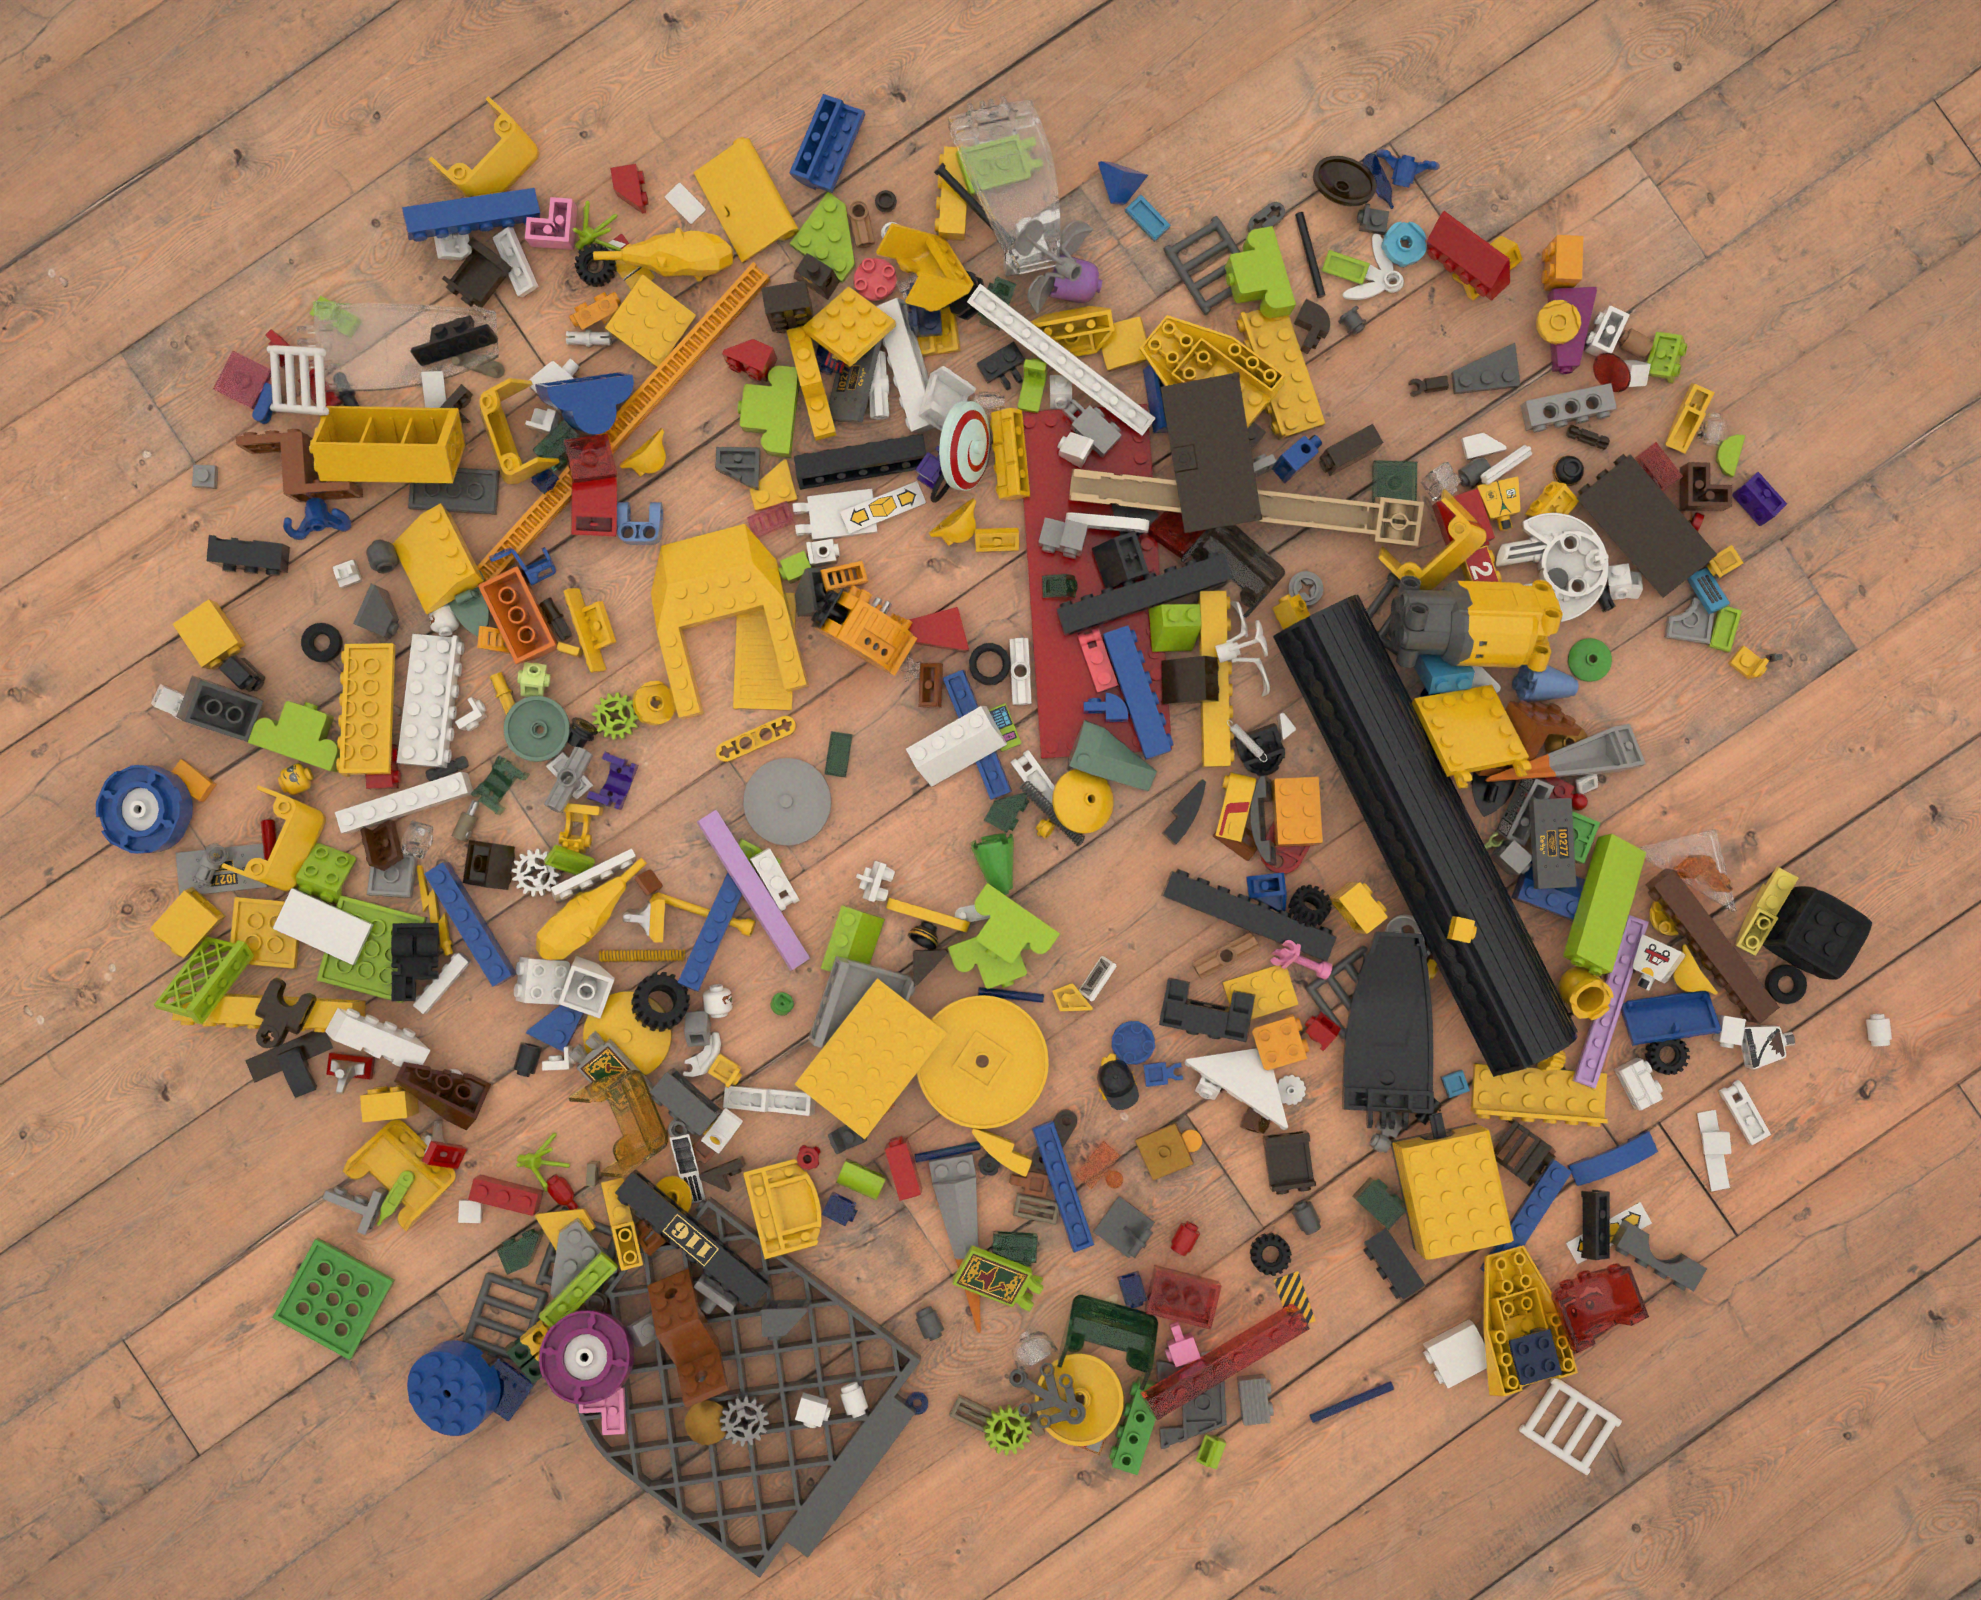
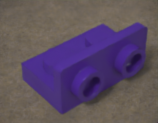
M1759 472L1752 475L1740 488L1732 493L1734 499L1759 526L1774 518L1787 505L1784 499Z

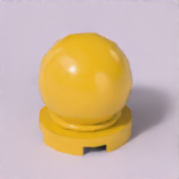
M1576 966L1567 969L1561 976L1558 984L1561 999L1569 1006L1572 1013L1578 1019L1589 1018L1590 1020H1595L1602 1017L1610 1009L1608 1005L1611 998L1614 997L1612 989L1600 976L1590 974L1589 970L1584 967Z

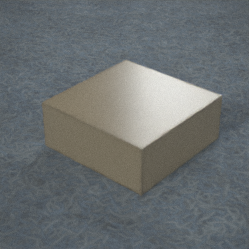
M590 1161L587 1163L586 1186H596L599 1183L600 1161Z

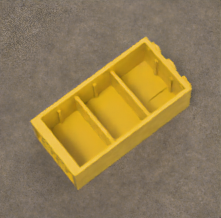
M326 406L329 409V414L320 416V423L315 428L313 439L310 440L309 451L314 456V470L318 472L320 481L453 483L466 445L458 408Z

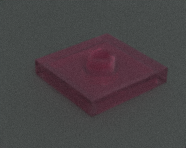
M232 351L213 390L254 410L264 384L268 383L271 378V369Z

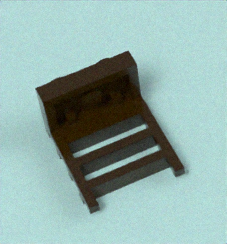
M1507 1120L1512 1126L1494 1149L1496 1162L1520 1178L1529 1187L1532 1184L1536 1185L1543 1176L1541 1171L1544 1167H1549L1555 1160L1556 1156L1554 1154L1556 1151L1552 1146L1520 1125L1517 1121ZM1518 1128L1523 1134L1506 1157L1501 1160L1497 1155ZM1527 1137H1531L1534 1142L1515 1168H1512L1508 1163Z

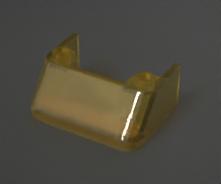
M627 1070L595 1080L568 1097L570 1102L591 1103L593 1101L603 1102L607 1099L609 1101L623 1137L618 1139L613 1146V1154L616 1161L600 1171L601 1176L623 1178L662 1151L668 1144V1135L651 1098L652 1096L649 1093L650 1091L644 1076L638 1070Z

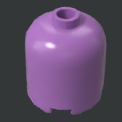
M1059 253L1058 258L1066 256L1064 254ZM1072 257L1076 260V263L1082 266L1081 275L1075 281H1071L1066 277L1064 280L1055 277L1054 291L1050 292L1049 297L1076 303H1087L1094 297L1095 292L1100 293L1102 280L1099 279V271L1095 264ZM1054 266L1053 273H1058Z

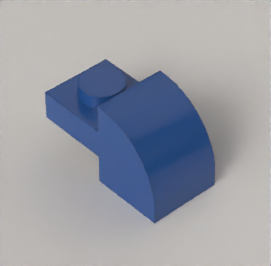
M1106 693L1105 702H1101L1100 698H1090L1088 702L1083 704V714H1105V722H1128L1127 707L1123 700L1114 694Z

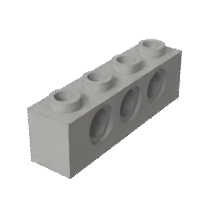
M1611 383L1528 400L1520 406L1526 431L1533 430L1534 433L1547 429L1546 427L1553 425L1555 428L1567 426L1568 422L1576 421V424L1589 421L1591 417L1597 416V419H1604L1610 417V413L1617 409ZM1587 400L1593 403L1594 409L1587 407ZM1565 405L1572 407V414L1566 412ZM1544 409H1547L1551 412V418L1545 417L1543 413Z

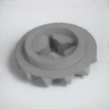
M1302 571L1292 577L1288 587L1291 597L1298 595L1302 588V583L1305 586L1313 584L1311 589H1309V595L1305 592L1299 594L1305 601L1306 606L1313 605L1319 601L1323 594V583L1319 576L1313 572Z

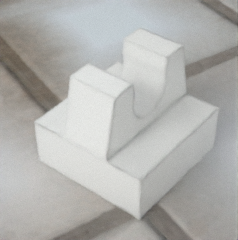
M355 560L333 566V571L340 588L363 581Z

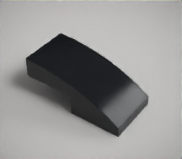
M299 1046L278 1054L280 1066L295 1098L316 1090L317 1085L307 1068L309 1064Z

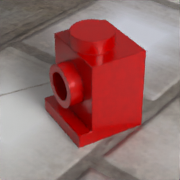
M1322 1012L1316 1017L1312 1015L1304 1024L1307 1027L1305 1032L1308 1033L1313 1041L1321 1044L1320 1049L1322 1051L1332 1043L1341 1030L1337 1024Z

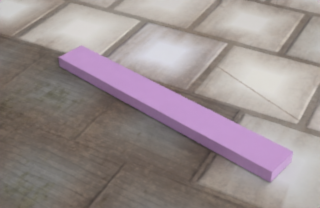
M717 810L697 821L698 826L790 971L810 959Z
M1628 915L1613 971L1606 974L1604 981L1612 989L1614 997L1611 998L1608 1005L1610 1009L1602 1017L1591 1021L1572 1080L1574 1082L1596 1089L1634 970L1632 968L1642 934L1645 935L1649 923L1645 920Z

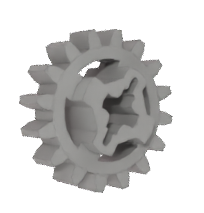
M748 1395L744 1396V1400H740L739 1396H736L735 1403L730 1400L728 1401L729 1409H722V1413L726 1416L720 1417V1422L725 1423L721 1426V1431H727L725 1434L726 1439L733 1437L732 1444L740 1441L741 1446L744 1447L745 1441H748L750 1445H753L754 1438L759 1441L761 1440L760 1432H767L763 1425L769 1424V1419L763 1417L768 1415V1411L761 1410L764 1407V1403L761 1402L757 1405L756 1397H753L750 1401L748 1400ZM745 1406L751 1407L754 1410L750 1411L746 1409ZM737 1410L736 1416L729 1420L732 1412ZM745 1416L746 1420H748V1423L744 1424L743 1421H741V1417ZM759 1421L758 1427L752 1431L753 1425ZM738 1430L744 1433V1435L738 1434L735 1431Z

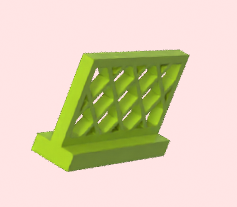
M206 937L154 1003L156 1009L192 1018L195 1023L202 1025L254 957L253 953L243 941L238 940L235 944ZM210 945L216 946V949L205 953ZM229 951V953L222 958V953ZM218 955V960L207 964V959ZM203 963V966L192 970L195 964ZM216 968L213 974L209 975V970ZM205 973V977L194 981V976ZM189 979L190 983L179 987L182 981ZM203 985L200 991L196 992V987ZM188 990L192 991V994L181 998V993ZM176 996V1001L165 1004L169 998ZM191 1002L186 1009L182 1007L183 1004Z

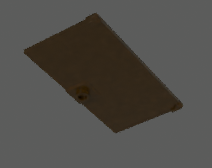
M1239 372L1161 387L1185 533L1263 520Z

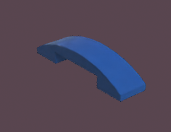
M1646 1131L1628 1139L1626 1143L1591 1158H1583L1569 1164L1568 1167L1572 1171L1571 1174L1576 1186H1580L1625 1170L1654 1155L1658 1150L1650 1132Z

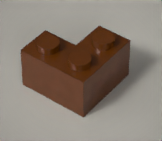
M1688 462L1680 467V511H1724L1732 507V485L1710 484V463Z

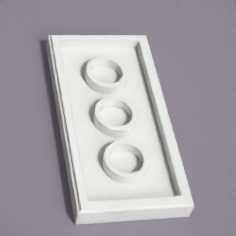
M291 888L273 929L355 965L374 924L295 888Z

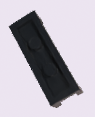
M1581 1191V1197H1583V1250H1581V1258L1591 1260L1610 1259V1191Z

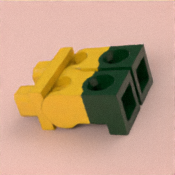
M541 1319L527 1330L525 1334L505 1347L507 1355L520 1367L532 1384H535L542 1377L539 1366V1353L542 1341L550 1329Z

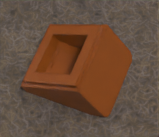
M651 869L636 876L634 879L647 896H651L663 887Z

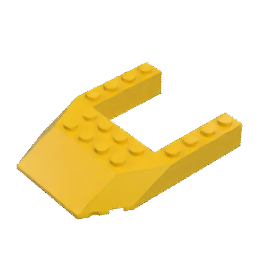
M746 524L662 545L660 548L651 589V598L657 635L678 717L683 720L704 714L683 630L757 610H765L785 690L790 692L809 687L783 581L778 569V562Z

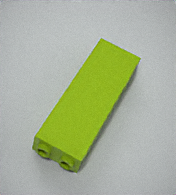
M1614 834L1597 838L1563 957L1570 960L1571 964L1584 967L1589 970L1590 974L1595 976H1602V974L1612 973L1646 856L1645 851Z

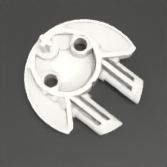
M1546 513L1523 521V531L1530 536L1529 540L1501 544L1495 567L1533 561V563L1538 562L1537 567L1540 570V580L1547 581L1552 585L1556 598L1559 601L1563 612L1561 622L1576 618L1589 610L1601 596L1608 578V554L1600 537L1585 522L1566 514ZM1566 538L1573 541L1572 549L1565 547L1564 540ZM1561 568L1566 571L1568 583L1564 588L1560 589L1551 581L1547 573L1551 569ZM1573 581L1580 584V592H1575L1572 589ZM1532 583L1524 584V586H1532Z

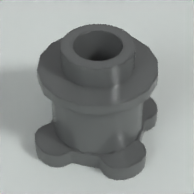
M1358 306L1353 307L1338 320L1339 324L1344 323L1347 327L1348 334L1353 333L1356 335L1365 328L1366 320L1362 319L1358 314Z

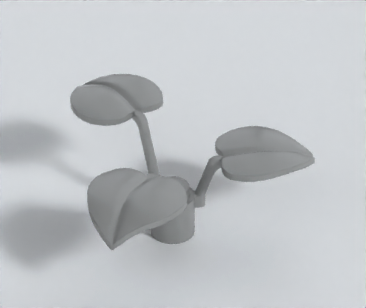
M1033 219L1026 223L1017 235L1015 248L1020 255H1029L1033 247L1056 261L1055 268L1058 273L1047 272L1045 276L1039 275L1032 282L1028 290V301L1037 314H1039L1053 289L1055 277L1062 280L1066 277L1071 281H1075L1081 275L1082 266L1076 263V260L1071 255L1077 251L1087 235L1093 231V228L1085 222L1072 221L1065 227L1060 237L1062 242L1060 249L1066 257L1061 258L1056 257L1037 244L1043 234V224L1039 220Z

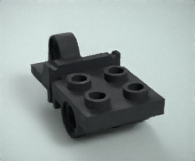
M393 923L391 967L393 969L398 968V971H391L392 1002L416 1001V980L439 979L438 971H432V968H438L439 923Z

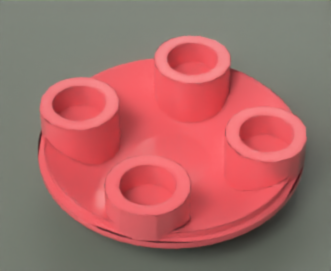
M866 258L855 271L854 286L857 292L867 300L879 301L885 299L896 287L897 275L895 269L889 262L883 259Z

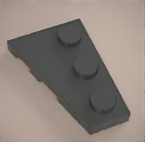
M1515 343L1454 370L1451 373L1454 394L1519 387L1520 378Z

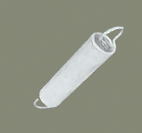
M1228 724L1230 731L1256 757L1259 758L1264 753L1262 748L1238 724H1234L1232 727Z

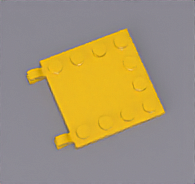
M1493 685L1414 698L1412 702L1413 708L1447 777L1454 776L1459 789L1467 788V782L1473 780L1469 772L1512 764L1517 777L1527 776L1526 771L1532 769L1530 762L1527 760L1529 756Z

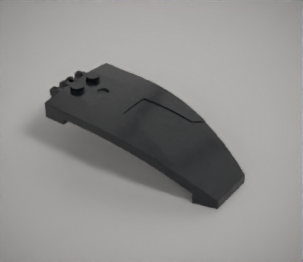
M1375 932L1361 965L1352 995L1344 1043L1342 1109L1366 1111L1367 1128H1372L1373 1111H1380V1129H1385L1386 1112H1389L1388 1125L1389 1129L1393 1130L1396 1123L1395 1112H1402L1401 1126L1403 1130H1408L1409 1113L1433 1114L1432 1004L1426 959L1428 954L1422 934Z

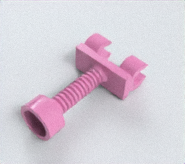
M1286 940L1282 944L1289 947L1290 950L1283 948L1271 953L1280 958L1279 960L1273 957L1270 960L1271 963L1276 966L1281 965V968L1284 969L1292 962L1316 971V976L1324 980L1330 976L1332 971V963L1324 960L1318 963L1301 956V945L1295 944L1291 940Z

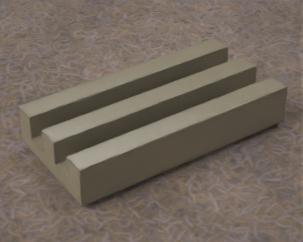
M1017 1193L1013 1216L1056 1225L1059 1213L1056 1201ZM1026 1200L1030 1202L1054 1206L1055 1210L1020 1203V1201ZM1019 1208L1052 1214L1053 1218L1020 1212Z
M959 1394L949 1416L986 1433L983 1429L984 1425L956 1411L958 1409L987 1423L985 1416L960 1405V1403L962 1402L993 1417L991 1414L992 1410Z

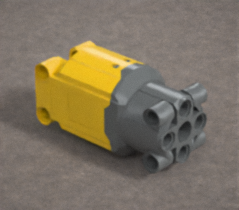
M1404 576L1401 578L1398 594L1391 603L1392 619L1388 632L1391 638V648L1398 652L1396 662L1399 666L1404 668L1414 667L1418 654L1440 655L1444 662L1451 666L1518 668L1521 665H1527L1529 669L1536 672L1546 670L1551 655L1548 636L1558 632L1563 616L1559 601L1549 582L1536 580L1532 583V586H1524L1521 583L1453 580L1441 590H1419L1421 581L1417 577Z

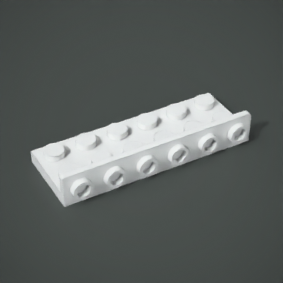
M412 634L397 755L398 764L447 768V763L451 761L452 752L449 750L450 741H453L454 738L452 722L453 719H456L457 708L454 705L455 698L459 696L457 680L458 676H461L462 673L460 655L464 654L465 649L464 642H462L459 636L444 637Z

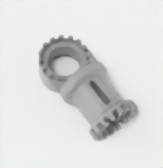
M217 843L206 847L202 858L199 860L200 866L191 880L197 884L201 882L200 885L211 887V879L215 870H218L220 865L227 860V850ZM220 849V858L212 860V851Z

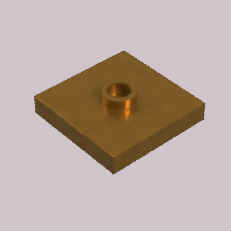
M1176 1122L1135 1140L1153 1181L1194 1164Z

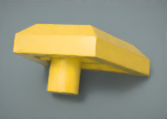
M1073 983L1052 990L1059 1011L1093 1010L1092 1006Z

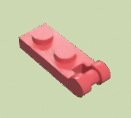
M1092 629L1091 633L1085 635L1084 633L1078 634L1077 637L1097 693L1118 686L1099 629ZM1095 640L1097 646L1089 649L1087 643Z

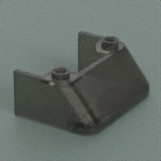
M1235 524L1207 529L1180 559L1184 563L1192 556L1193 559H1197L1200 562L1206 560L1205 556L1211 553L1225 554L1233 577L1232 580L1242 588L1240 592L1241 601L1244 605L1250 607L1243 615L1245 618L1252 613L1285 575L1284 568Z

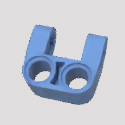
M617 502V535L624 543L629 545H655L660 542L663 529L662 502H650L649 522H631L630 502ZM633 529L632 537L624 538L625 530ZM655 529L654 537L646 538L647 530Z

